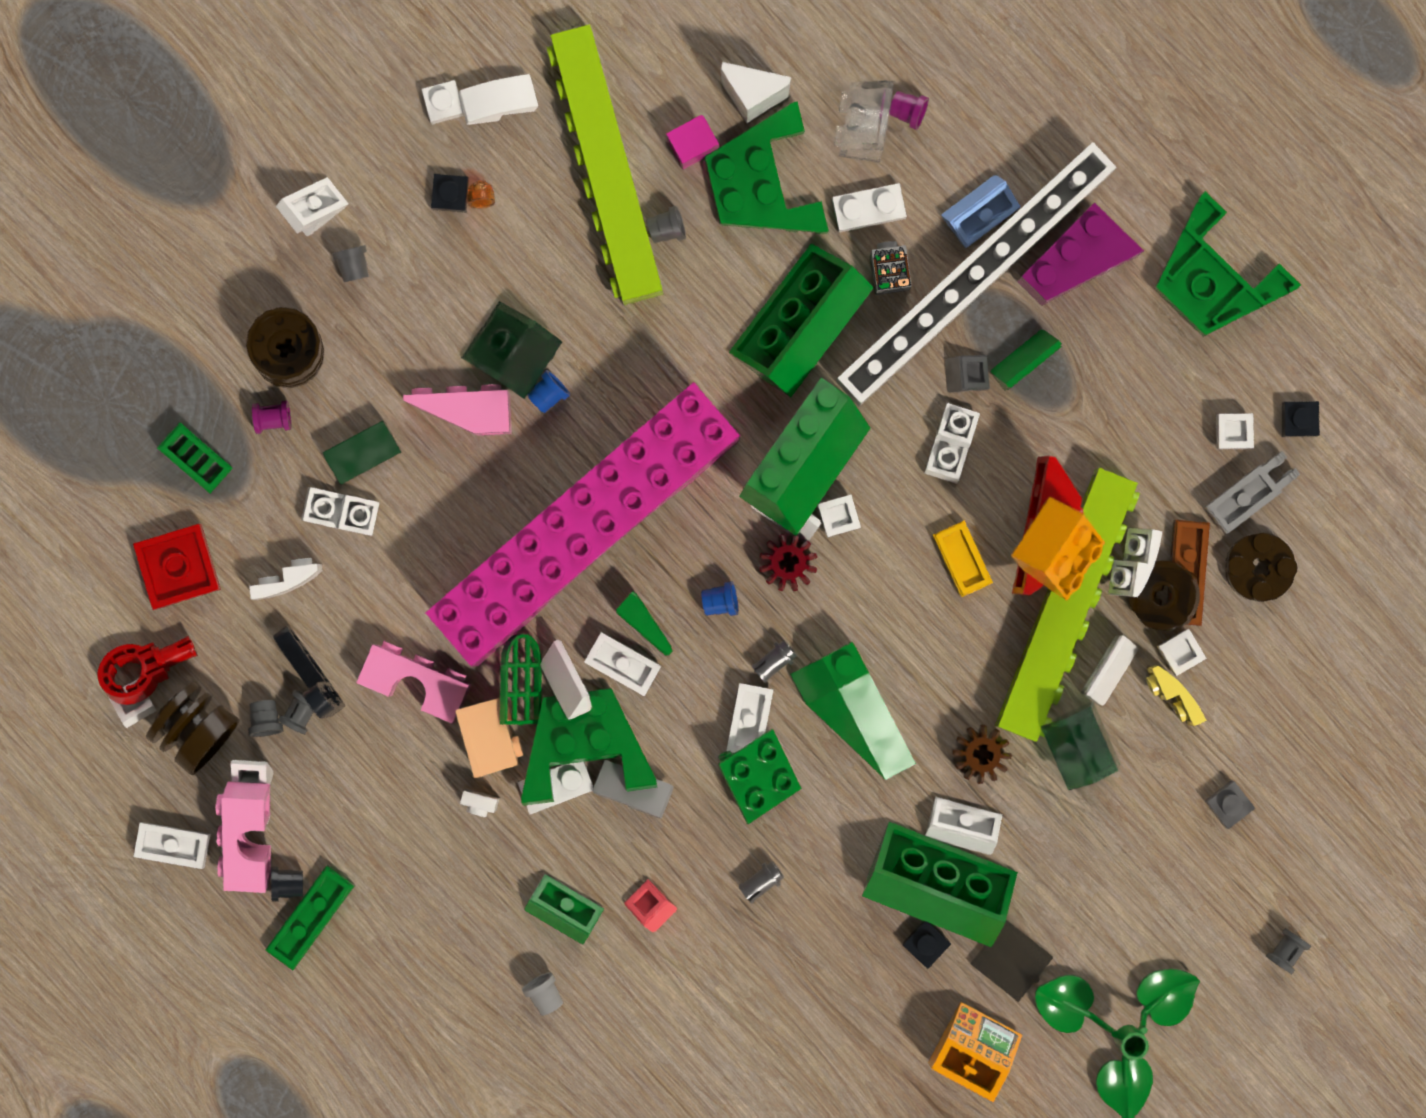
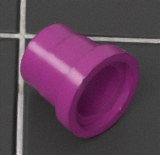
M897 91L892 100L889 115L909 123L910 128L917 130L926 114L929 97L924 95L916 97Z

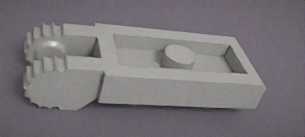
M1283 451L1263 465L1254 468L1204 507L1225 535L1282 493L1281 489L1300 475L1295 468L1287 471L1276 482L1269 476L1268 472L1281 465L1287 458Z

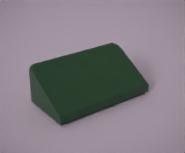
M380 421L324 451L322 454L342 485L402 452L387 423Z

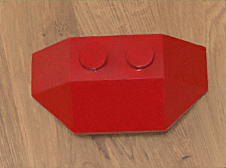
M1038 456L1023 537L1049 497L1083 513V508L1081 507L1082 498L1056 457ZM1019 565L1017 566L1012 589L1013 594L1031 595L1044 586L1022 570Z

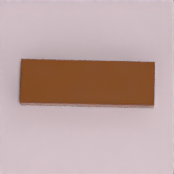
M1174 520L1170 562L1184 566L1196 576L1200 591V601L1196 613L1187 625L1202 626L1210 523ZM1169 590L1167 595V601L1172 599V593H1170Z

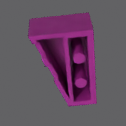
M1094 202L1017 282L1042 306L1096 277L1137 258L1144 250Z

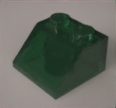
M499 301L461 358L508 390L525 399L548 363L554 358L562 341L534 320Z
M1093 701L1040 726L1068 791L1094 784L1119 771L1121 764Z

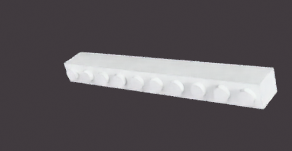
M1092 142L837 378L836 383L860 407L1110 176L1117 167Z

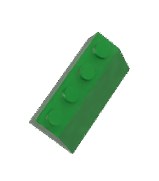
M811 243L728 353L770 385L792 397L874 287L852 265Z
M821 377L748 480L739 497L797 536L871 429L852 399Z
M889 822L869 870L862 897L992 947L1006 922L1018 872Z

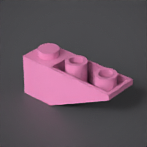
M499 384L481 385V391L467 392L466 386L446 387V393L433 394L432 388L412 389V395H403V400L406 403L477 436L512 434L510 393L508 390H502Z

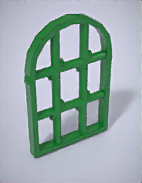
M527 634L512 635L506 641L502 650L500 662L501 725L517 724L522 726L524 724L538 723L541 709L542 659L537 642L532 636ZM520 638L525 639V662H519L518 639ZM530 646L533 651L534 662L530 659ZM512 647V662H508L509 652ZM508 668H511L512 692H508ZM518 668H523L525 671L524 692H519ZM530 668H534V691H531ZM508 697H511L512 721H507ZM517 697H523L524 720H517ZM530 697H534V720H530Z

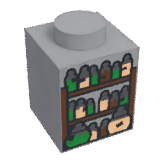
M897 241L878 243L877 249L871 250L870 253L875 295L909 291L912 285L906 245L898 246Z

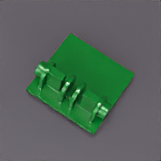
M770 729L734 754L731 751H726L718 756L720 760L718 766L747 824H750L802 789L773 729Z

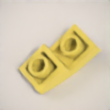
M1159 666L1147 668L1150 676L1146 677V682L1154 697L1159 695L1161 700H1169L1175 697L1177 702L1173 703V707L1181 722L1186 721L1189 726H1196L1207 721L1194 698L1175 677Z

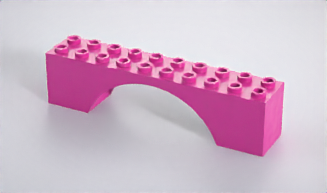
M693 382L426 611L425 614L471 667L479 666L506 643L512 635H515L527 625L555 596L594 561L739 442L740 435Z

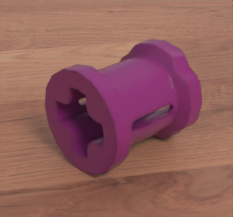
M287 400L275 405L260 406L259 403L252 404V419L256 434H261L263 430L284 428L286 431L291 430V411Z

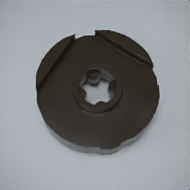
M1258 533L1242 537L1230 548L1226 558V578L1230 587L1240 597L1257 602L1274 600L1286 593L1291 587L1298 569L1294 554L1287 543L1279 537L1268 533ZM1255 559L1268 562L1267 570L1269 572L1266 576L1262 573L1256 576L1252 572L1255 569L1253 564Z
M1155 561L1144 589L1138 597H1129V604L1132 611L1136 613L1145 626L1163 631L1174 630L1190 623L1199 605L1200 591L1196 576L1184 566L1170 561ZM1164 586H1168L1169 592L1172 593V599L1162 606V601L1156 598L1157 591H1163Z

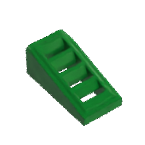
M180 421L157 446L159 451L209 494L233 469ZM182 435H185L188 439L175 453L172 452L170 448ZM195 444L198 449L186 462L180 459ZM204 453L207 454L209 458L195 472L191 467ZM216 462L220 467L207 481L204 480L202 476Z
M632 591L616 609V613L665 656H669L673 652L672 646L637 593Z

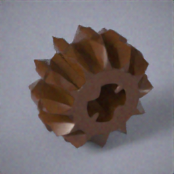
M983 724L979 727V736L976 735L972 727L966 728L970 740L967 741L965 738L957 736L956 741L964 745L963 750L952 749V755L963 756L964 758L954 764L955 768L962 769L968 765L963 777L969 780L976 771V782L978 784H983L985 772H987L991 781H996L997 775L993 770L995 767L1004 773L1008 770L1005 765L999 763L1000 758H1012L1011 753L1000 752V749L1009 745V741L1002 739L995 742L1000 734V730L996 728L991 731L987 738V726ZM984 744V749L990 751L989 759L984 758L985 762L979 764V759L973 757L974 749L980 750L978 746Z

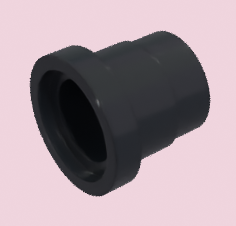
M271 867V902H278L279 898L303 897V870H278V867Z

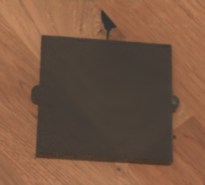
M1006 920L993 946L984 945L970 964L1019 1002L1032 984L1039 982V975L1053 959V956Z

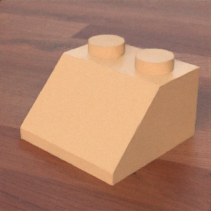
M500 698L455 710L474 778L520 764L518 757L524 756L519 736L513 737L510 726L500 724ZM508 702L507 721H512V710Z

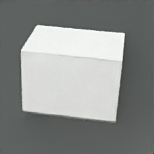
M722 63L721 84L746 123L751 122L788 98L791 77L730 63Z

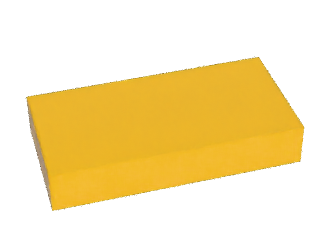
M965 520L932 535L960 597H964L993 583Z

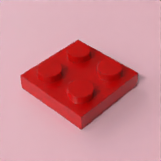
M202 524L192 525L133 543L152 610L221 590Z

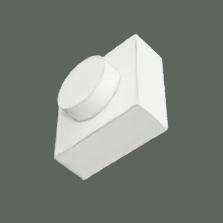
M455 80L422 89L431 124L464 116Z
M1253 413L1217 414V449L1254 448Z
M852 495L818 504L827 538L861 528Z
M1189 629L1183 630L1157 646L1174 676H1178L1207 659Z
M137 680L131 682L128 685H133L137 682ZM149 697L131 705L119 704L109 698L126 728L157 711Z
M465 789L460 804L468 806L466 811L468 813L487 817L488 812H496L500 798Z

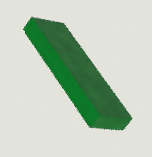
M327 865L265 951L291 970H294L355 887V884Z

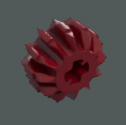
M780 534L778 536L780 548L771 540L766 543L768 548L774 552L773 555L766 552L760 553V558L771 561V564L763 565L759 569L761 573L773 571L774 574L766 580L768 585L772 584L778 577L781 579L778 591H784L786 580H790L791 589L795 592L798 591L797 577L805 585L810 583L809 578L803 574L804 570L810 573L817 572L815 566L806 565V561L816 559L817 554L810 553L806 556L803 552L811 545L809 541L804 542L800 548L796 547L799 535L795 536L793 534L791 544L787 545L785 535ZM791 553V558L795 556L798 560V564L793 566V572L787 573L785 572L786 568L782 570L779 567L778 562L783 560V554Z

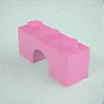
M383 641L382 646L372 645L356 682L357 684L389 697L393 696L397 684L403 678L408 676L415 677L422 682L426 691L421 711L449 723H456L457 716L455 710L463 707L472 685L465 682V674L447 668L446 672L443 673L433 668L434 661L415 654L414 659L401 655L403 648Z
M228 781L223 794H218L216 801V814L222 816V825H219L217 830V846H222L223 856H220L218 860V877H223L224 891L266 893L271 878V845L252 843L245 837L244 833L247 831H265L270 817V784Z

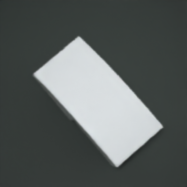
M530 74L478 84L460 90L458 93L467 125L499 121L502 115L534 112L538 107Z
M950 403L946 404L927 462L925 474L958 483L980 413Z
M308 487L301 521L372 536L380 502Z
M1128 528L1123 561L1114 560L1108 594L1138 597L1153 570L1160 547L1162 531Z
M312 558L291 560L292 567L282 568L284 582H280L279 576L258 578L259 585L249 586L251 600L271 598L299 588L323 571L322 564H312Z

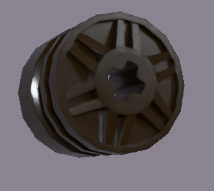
M278 307L265 311L254 320L247 334L246 348L250 361L264 380L277 387L294 388L305 385L317 375L323 365L325 349L317 327L307 315L294 308ZM291 343L296 352L295 354L289 353L284 358L280 348H287L288 344Z
M191 682L166 702L156 715L154 723L146 734V738L152 743H156L167 734L159 747L162 752L168 751L178 743L181 747L174 761L191 776L195 775L211 760L234 732L240 721L237 716L223 705L218 706L208 714L205 710L209 706L212 696L209 693H205L195 701L201 691V687L196 682Z

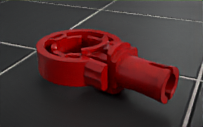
M189 635L161 649L159 646L156 647L154 642L142 647L136 644L121 645L108 652L100 662L97 673L98 682L112 701L123 705L136 704L147 699L155 691L158 683L169 679L168 671H170V667L196 657L198 654ZM116 663L120 668L127 663H137L142 666L140 678L133 685L126 686L127 692H125L121 685L115 683L117 670L114 665Z

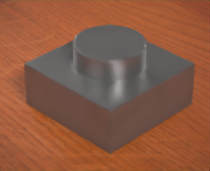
M1233 780L1205 800V803L1226 829H1230L1255 809Z

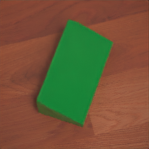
M1039 330L991 369V375L1004 391H1008L1060 349L1062 343L1047 331Z
M544 874L524 910L578 943L584 944L604 908Z

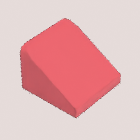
M649 879L624 903L641 924L651 932L657 931L677 910V907Z

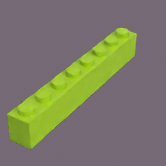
M591 25L552 34L550 36L553 45L546 48L551 66L559 65L562 78L555 81L560 99H568L571 111L564 114L569 132H577L580 144L573 147L578 165H586L589 177L582 180L587 198H595L598 211L591 213L596 231H604L607 244L600 246L605 264H613L616 277L610 278L614 297H622L623 304L628 305L664 295Z
M1102 468L1094 470L1081 507L1083 508V514L1105 542L1102 553L1098 560L1090 565L1084 575L1080 588L1071 594L1068 601L1048 588L994 726L1037 742L1039 736L1044 738L1051 723V718L1047 717L1051 705H1057L1062 696L1064 686L1060 685L1064 671L1070 673L1075 663L1077 654L1072 651L1077 639L1082 641L1087 632L1089 621H1086L1085 618L1089 607L1095 608L1100 599L1102 589L1097 588L1102 575L1108 576L1115 557L1110 556L1114 543L1120 544L1125 535L1127 525L1123 524V520L1127 510L1133 512L1139 499L1140 493L1135 491L1138 485L1137 482Z

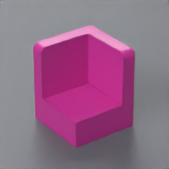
M699 115L666 133L667 141L683 170L704 159L705 156L719 148V143L703 115Z

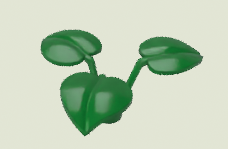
M1179 969L1157 970L1144 977L1136 990L1137 999L1145 1006L1140 1014V1025L1138 1028L1133 1025H1124L1115 1030L1095 1014L1088 1011L1094 1002L1093 990L1084 979L1075 975L1059 976L1037 987L1035 1003L1043 1019L1055 1030L1064 1033L1077 1032L1084 1023V1017H1087L1114 1037L1116 1046L1123 1053L1122 1061L1114 1059L1103 1064L1096 1076V1089L1102 1100L1122 1118H1134L1147 1101L1153 1085L1151 1066L1143 1058L1149 1050V1042L1144 1036L1148 1032L1146 1028L1147 1015L1149 1014L1151 1019L1161 1026H1174L1182 1022L1193 1006L1200 980L1195 975Z

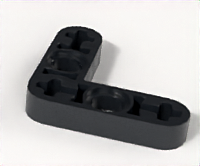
M287 625L274 634L275 642L308 687L302 694L312 711L320 719L332 717L345 707L342 698L295 632Z

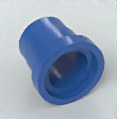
M546 370L541 375L543 379L527 394L531 402L543 413H546L561 399L566 400L570 396V392L564 384L549 370Z
M733 581L725 582L724 586L702 590V605L706 616L729 613L730 616L738 615V598Z

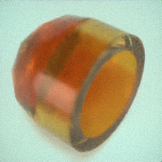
M484 180L472 183L467 192L468 206L475 209L493 206L495 204V193L492 185Z

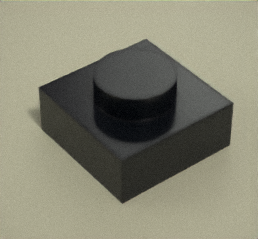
M434 174L431 209L467 213L469 177Z
M1319 401L1282 403V437L1320 436Z
M923 921L902 943V946L927 969L951 945V942L926 921Z

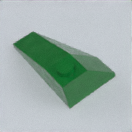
M849 642L790 674L806 705L885 780L916 764L853 642Z

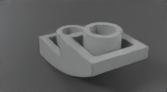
M604 760L592 792L598 796L627 805L636 811L662 819L674 786L656 779L658 788L627 792L623 766Z

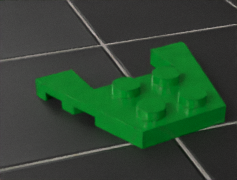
M798 101L789 104L705 156L721 226L779 229L790 232H813L815 234H827L829 232L822 201L786 209L770 142L805 133Z
M1206 191L1199 196L1154 288L1203 337L1297 290L1301 286L1279 263L1252 288L1205 242L1203 237L1227 213Z
M612 688L588 691L592 705L591 710L573 719L566 717L556 696L543 698L521 796L523 806L554 802L551 766L622 757L627 792L658 788L657 780Z

